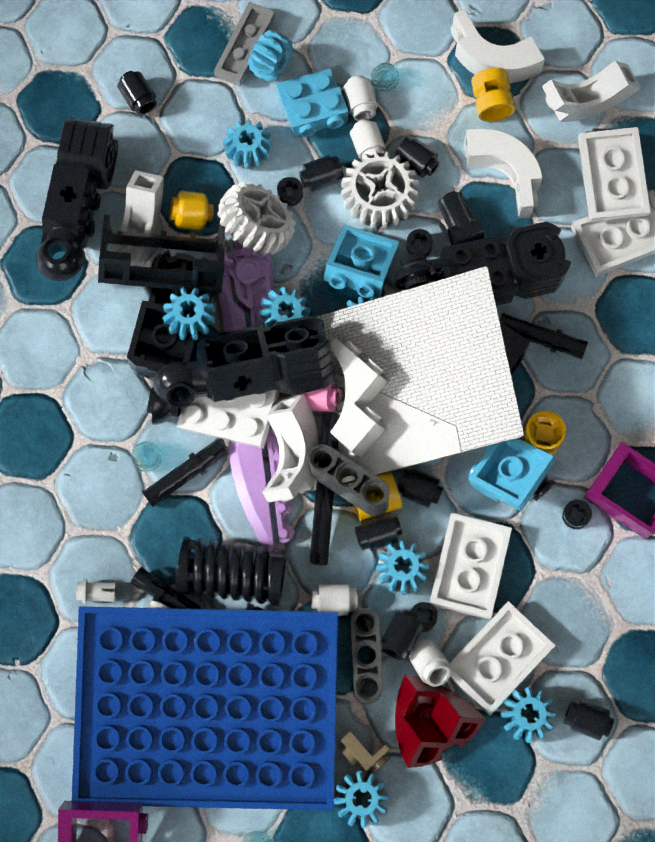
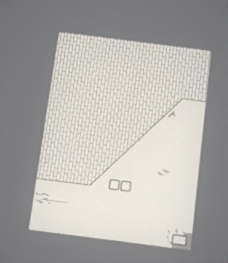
M487 267L316 317L324 322L326 339L329 340V344L334 338H337L344 344L349 340L362 351L359 355L362 360L367 362L370 358L383 369L380 375L388 381L368 405L381 417L378 423L386 430L363 457L352 453L340 441L338 443V452L373 475L519 438L524 435ZM331 351V360L333 361L335 380L333 382L341 390L340 405L336 406L333 412L341 415L346 393L345 378L338 359ZM282 392L279 395L280 399L293 396ZM312 411L320 445L322 416L326 412ZM347 476L341 482L345 483L357 479L353 476ZM315 480L311 490L300 491L297 495L316 490L317 480Z

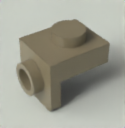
M351 732L341 740L344 748L340 752L352 765L358 762L366 772L371 767L376 772L390 759L387 756V753L391 750L388 744L371 756Z

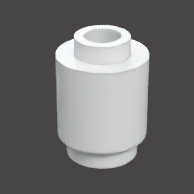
M363 76L350 78L343 87L349 113L356 121L373 118L376 115L377 102L371 80Z
M367 119L355 123L354 128L350 131V136L359 159L362 160L364 153L369 158H373L375 150L379 157H384L386 147L377 123Z
M318 584V589L312 590L311 608L321 612H338V616H348L349 613H355L357 610V588L349 587V584Z
M423 640L415 644L409 655V660L421 680L433 687L444 684L450 677V664L437 643L433 640Z

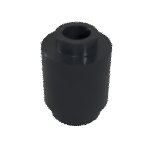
M128 71L120 77L117 88L132 111H136L138 115H144L156 107V94L141 72Z
M406 137L395 152V156L399 154L401 158L400 163L408 161L409 169L415 170L416 174L421 178L426 175L431 176L440 163L437 160L438 153L417 138L411 139Z
M328 155L302 164L303 170L299 171L303 187H309L311 192L337 184L339 179L344 178L343 169L337 156L330 157Z
M414 468L412 471L404 469L397 485L398 491L402 494L403 498L428 508L431 502L438 504L444 487L439 486L441 479Z
M390 513L360 522L361 525L354 527L362 551L367 549L373 551L389 544L399 542L398 535L403 534L397 516L392 518Z
M404 610L403 613L396 612L382 638L383 645L381 650L390 657L403 661L406 655L411 654L424 628L420 623L421 618L408 610Z
M572 699L563 723L569 725L570 730L600 741L603 735L609 736L614 718L609 717V709L580 699V701Z

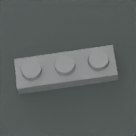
M252 2L248 3L214 69L215 77L241 86L249 71L248 59L251 56L250 52L254 48V43H257L259 37L270 29L275 19V11Z

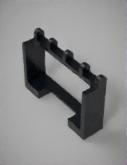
M104 215L98 283L181 290L183 287L188 291H192L196 287L200 292L221 293L224 275L225 226L219 225L218 235L215 238L200 239L196 238L197 234L191 233L189 238L167 236V231L162 230L161 235L137 233V228H131V232L116 231L110 226V215ZM108 244L216 253V261L193 259L192 271L131 266V253L108 251Z

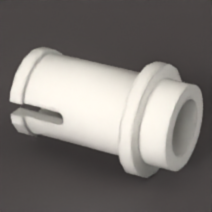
M84 579L83 582H77L76 601H82V604H86V601L115 603L116 582H88V579Z

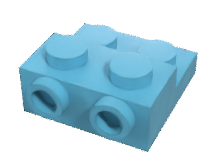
M330 68L276 84V89L293 138L299 136L309 137L317 131L326 128L336 129L348 122V109L340 87H337Z
M344 224L327 261L324 281H328L330 286L335 289L347 287L356 290L364 298H371L373 296L380 298L397 253L399 241Z
M519 438L488 445L481 461L475 463L471 468L468 480L472 488L496 502L501 500L522 512L556 461L554 456Z

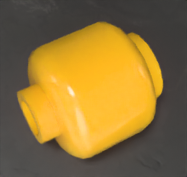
M183 190L178 193L177 197H172L169 217L170 220H174L177 228L201 231L205 227L206 222H212L214 206L209 204L208 197L204 193Z

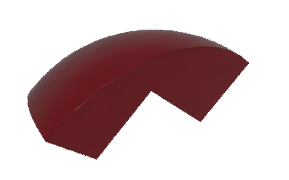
M404 675L396 701V737L401 755L407 767H422L441 761L442 752L455 744L460 748L463 747L479 731L486 718L471 703L442 685L433 687L424 683L420 677Z

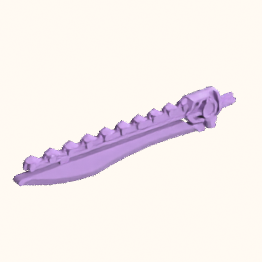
M238 241L233 242L234 251L224 253L222 292L218 293L225 332L246 328L244 310L251 315L252 327L262 325L267 319L258 316L259 311L264 309L260 303L262 299H269V291H274L272 258L268 254L262 256L258 251L253 254L247 247L242 249V244ZM211 255L209 260L216 261V256ZM230 281L235 284L239 306L233 302ZM270 425L267 435V447L272 478L279 464V445L275 432ZM229 441L228 454L238 496L246 517L260 544L265 547L267 554L269 548H274L269 502H267L262 493L267 486L262 449ZM279 500L275 501L278 535L281 543H287L293 540L295 530L284 520V517L291 514L293 505L289 501L283 502Z

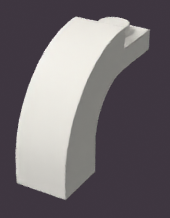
M465 9L454 13L451 33L457 42L455 56L474 75L485 69L502 68L507 71L509 82L516 83L541 74L545 59L532 37L512 45H495L481 37Z
M616 60L598 74L582 82L565 84L550 80L542 86L547 95L545 100L548 106L555 111L559 121L562 122L582 120L604 112L641 89L629 65Z
M467 129L464 140L467 169L493 168L506 174L515 188L518 218H530L533 207L538 205L537 191H539L542 181L541 169L533 153L521 141L507 133L493 129Z
M135 170L126 186V206L121 231L131 232V228H137V233H156L163 196V176ZM115 244L111 251L131 253V266L144 267L151 247Z
M304 394L278 399L266 415L279 445L277 471L262 492L267 502L289 501L296 497L298 492L311 490L314 485L315 479L312 477L309 467V454L314 447L319 445V436L312 410Z

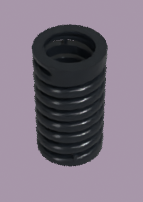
M186 536L183 538L176 575L177 593L190 595L195 591L198 596H203L207 593L211 598H215L219 594L222 599H228L231 596L234 601H239L243 597L246 602L250 603L255 599L259 604H264L268 599L271 605L280 606L287 550L269 548L265 570V547L259 546L257 548L253 567L254 547L246 545L240 570L242 545L235 543L232 548L228 570L230 543L222 542L216 569L218 542L211 540L208 545L204 568V539L191 540L190 537ZM194 559V569L190 573V560Z

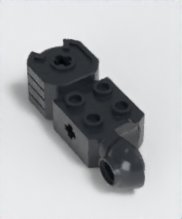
M68 118L63 124L57 160L53 166L42 215V240L36 252L37 268L47 279L66 281L75 277L84 265L85 252L83 249L87 247L89 237L92 238L94 236V211H98L101 204V194L96 189L107 190L111 186L118 157V140L113 139L114 125L111 123ZM57 252H66L62 258L53 259L54 254Z
M545 221L515 228L509 235L507 242L504 243L501 235L443 247L440 258L427 260L426 255L421 253L409 255L400 261L401 268L395 276L394 285L399 290H409L487 267L497 306L511 303L514 296L527 299L556 292L568 272L571 261L565 260V247L559 238L562 229Z
M167 249L154 258L152 268L192 271L193 259L196 258L185 253H175L176 256L171 257L170 251ZM146 287L149 300H142L127 354L130 368L139 376L153 380L157 371L164 365L172 362H192L195 360L197 343L202 332H197V340H193L191 333H188L185 340L180 339L179 332L175 334L169 332L170 324H165L163 316L167 314L163 308L164 304L172 303L170 300L171 293L180 297L181 290ZM199 291V297L206 293L209 295L210 300L208 303L211 304L213 293ZM189 310L184 312V317L186 318L187 314H189V318L195 315L194 311L191 314ZM152 387L147 406V413L152 414V424H162L171 418L178 419L182 408H177L164 402L157 396Z
M305 316L277 322L273 326L263 328V325L204 336L197 343L198 351L196 352L198 360L192 362H172L164 365L157 371L153 379V388L160 399L177 408L189 406L195 399L203 396L218 402L223 400L229 401L252 394H263L271 390L296 395L324 389L335 380L329 340L326 339L324 322L316 317Z

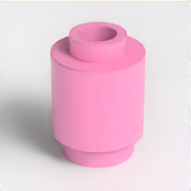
M332 382L324 389L301 393L304 394L312 411L333 412L341 402V390L337 388L335 382Z

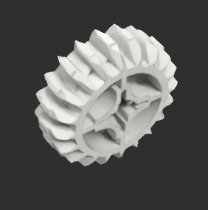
M375 150L373 158H369L364 153L362 162L354 159L352 168L346 169V178H343L341 181V187L344 188L341 190V198L346 199L344 207L351 209L350 215L352 218L360 215L359 222L361 225L369 220L371 221L370 225L372 228L376 226V222H381L382 227L385 229L388 221H391L396 226L399 224V217L406 220L409 215L408 211H414L415 202L419 199L417 190L420 184L418 180H415V170H409V162L400 164L401 158L399 154L394 159H390L388 151L384 154V157H379ZM392 178H395L401 184L404 193L397 191L398 187L392 184ZM385 185V191L382 189L381 192L378 191L375 195V189L378 190V188H383ZM357 186L362 188L363 192L368 195V202H365L359 196L356 189Z
M240 182L238 185H233L220 200L221 203L218 206L219 211L217 213L221 218L219 224L226 227L225 233L233 237V242L238 241L242 244V249L247 247L253 254L258 251L262 256H265L267 253L274 255L276 252L284 249L293 237L296 224L292 219L293 213L287 210V203L280 201V196L272 194L271 189L265 190L261 184L255 186L252 182L247 184Z

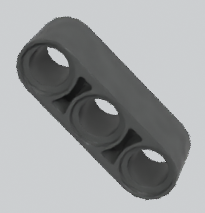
M318 445L311 450L309 454V467L311 475L315 480L371 516H379L387 511L389 507V488L383 480L328 445ZM322 459H326L331 462V464L325 468H320L316 466V463ZM347 476H353L357 479L351 485L341 482ZM372 493H379L383 496V499L378 502H372L367 497Z
M362 608L353 614L350 625L353 691L359 702L369 705L379 700L383 690L380 622L378 615L373 610ZM362 617L371 619L374 625L373 629L369 632H361L356 627L358 619ZM362 649H370L374 652L376 658L371 664H363L358 660L357 654ZM368 680L375 683L377 686L375 695L365 697L360 693L359 685L363 681Z

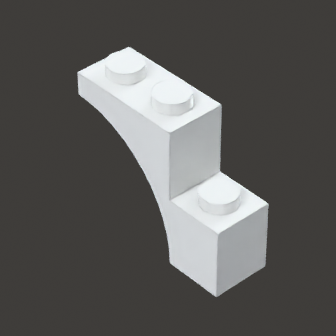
M334 338L330 343V350L342 367L346 393L341 415L330 433L352 453L363 457L386 430L378 423L381 417L368 405L388 381L380 375L383 369L369 358L365 362L359 357L362 351L352 342L347 340L344 344L337 338Z

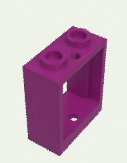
M621 442L583 498L644 539H647L652 533H655V512L646 524L602 495V492L622 463L655 484V463Z
M64 800L58 809V842H77V818L130 820V842H142V834H147L148 813H143L142 802Z

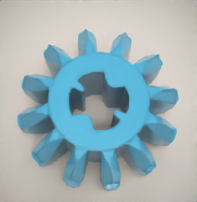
M271 30L265 32L264 35L259 37L257 43H254V48L250 52L251 56L248 59L249 70L260 79L263 78L266 81L276 80L277 77L282 75L283 70L287 68V64L291 60V54L294 49L292 41L287 39L288 37L282 33Z
M248 118L246 125L236 121L235 129L228 128L226 131L227 138H224L223 146L226 149V157L233 159L235 167L244 163L245 169L248 170L252 163L259 168L261 160L268 161L270 157L268 151H271L273 144L270 140V132L268 129L263 130L261 122L253 126Z
M182 287L180 297L171 293L170 300L172 303H165L163 306L164 311L167 313L163 316L165 324H170L169 332L171 334L179 332L180 339L185 340L188 333H191L193 340L198 339V331H201L203 334L209 333L207 325L215 323V317L211 315L215 312V306L208 303L210 300L209 295L206 293L199 297V290L196 287L192 290L191 294H187V290ZM189 310L191 314L194 311L195 315L189 318V314H187L186 318L184 317V312Z
M285 287L280 288L279 295L273 290L269 291V299H262L260 305L264 309L258 313L260 318L267 319L262 324L263 328L273 326L277 322L309 315L311 312L310 308L301 307L307 301L306 297L295 298L298 292L297 289H293L290 295H288ZM288 310L290 314L289 316H287L286 314L281 316L279 314V311Z
M405 541L399 542V550H396L394 545L389 544L387 550L390 555L381 552L379 559L384 563L376 565L377 572L385 573L379 578L380 583L383 584L390 580L391 583L388 588L390 592H393L396 585H399L401 595H406L407 585L414 592L418 591L419 586L416 581L425 583L427 577L422 572L430 569L429 564L419 563L426 558V553L420 552L415 555L414 553L417 549V544L415 543L411 545L409 550H406ZM398 562H401L402 565H410L407 574L403 570L396 571Z
M525 687L523 692L524 698L518 690H514L512 697L515 702L510 699L504 700L503 704L511 711H503L500 716L504 719L511 718V722L507 723L504 729L508 731L515 727L517 729L513 735L515 740H518L523 732H525L526 743L533 742V732L539 740L545 738L542 728L548 731L553 730V724L546 719L555 718L557 715L554 711H546V708L551 706L553 701L548 699L542 703L540 701L544 693L542 690H538L535 696L532 697L531 687ZM526 707H529L530 712L536 715L535 718L530 720L531 723L527 722L526 717H521V712L525 711Z
M357 771V783L355 784L349 775L344 777L345 782L350 787L349 789L337 785L336 790L346 796L345 798L334 799V804H346V808L340 810L338 815L341 818L350 811L352 816L348 821V825L353 826L356 817L359 816L361 817V828H366L367 815L370 816L374 824L379 822L378 816L373 812L375 809L383 814L387 813L388 809L385 806L379 805L378 801H387L390 799L389 794L378 795L377 791L385 787L383 781L379 782L375 787L371 785L375 779L374 773H370L366 783L363 782L362 771ZM359 790L361 794L367 792L370 795L371 799L367 800L370 805L367 808H364L362 805L356 807L353 804L352 800L356 799L353 794Z

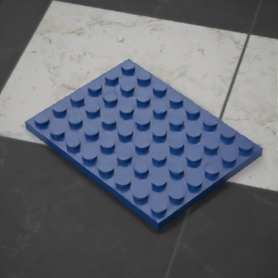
M79 606L72 801L142 802L143 806L334 811L338 612Z

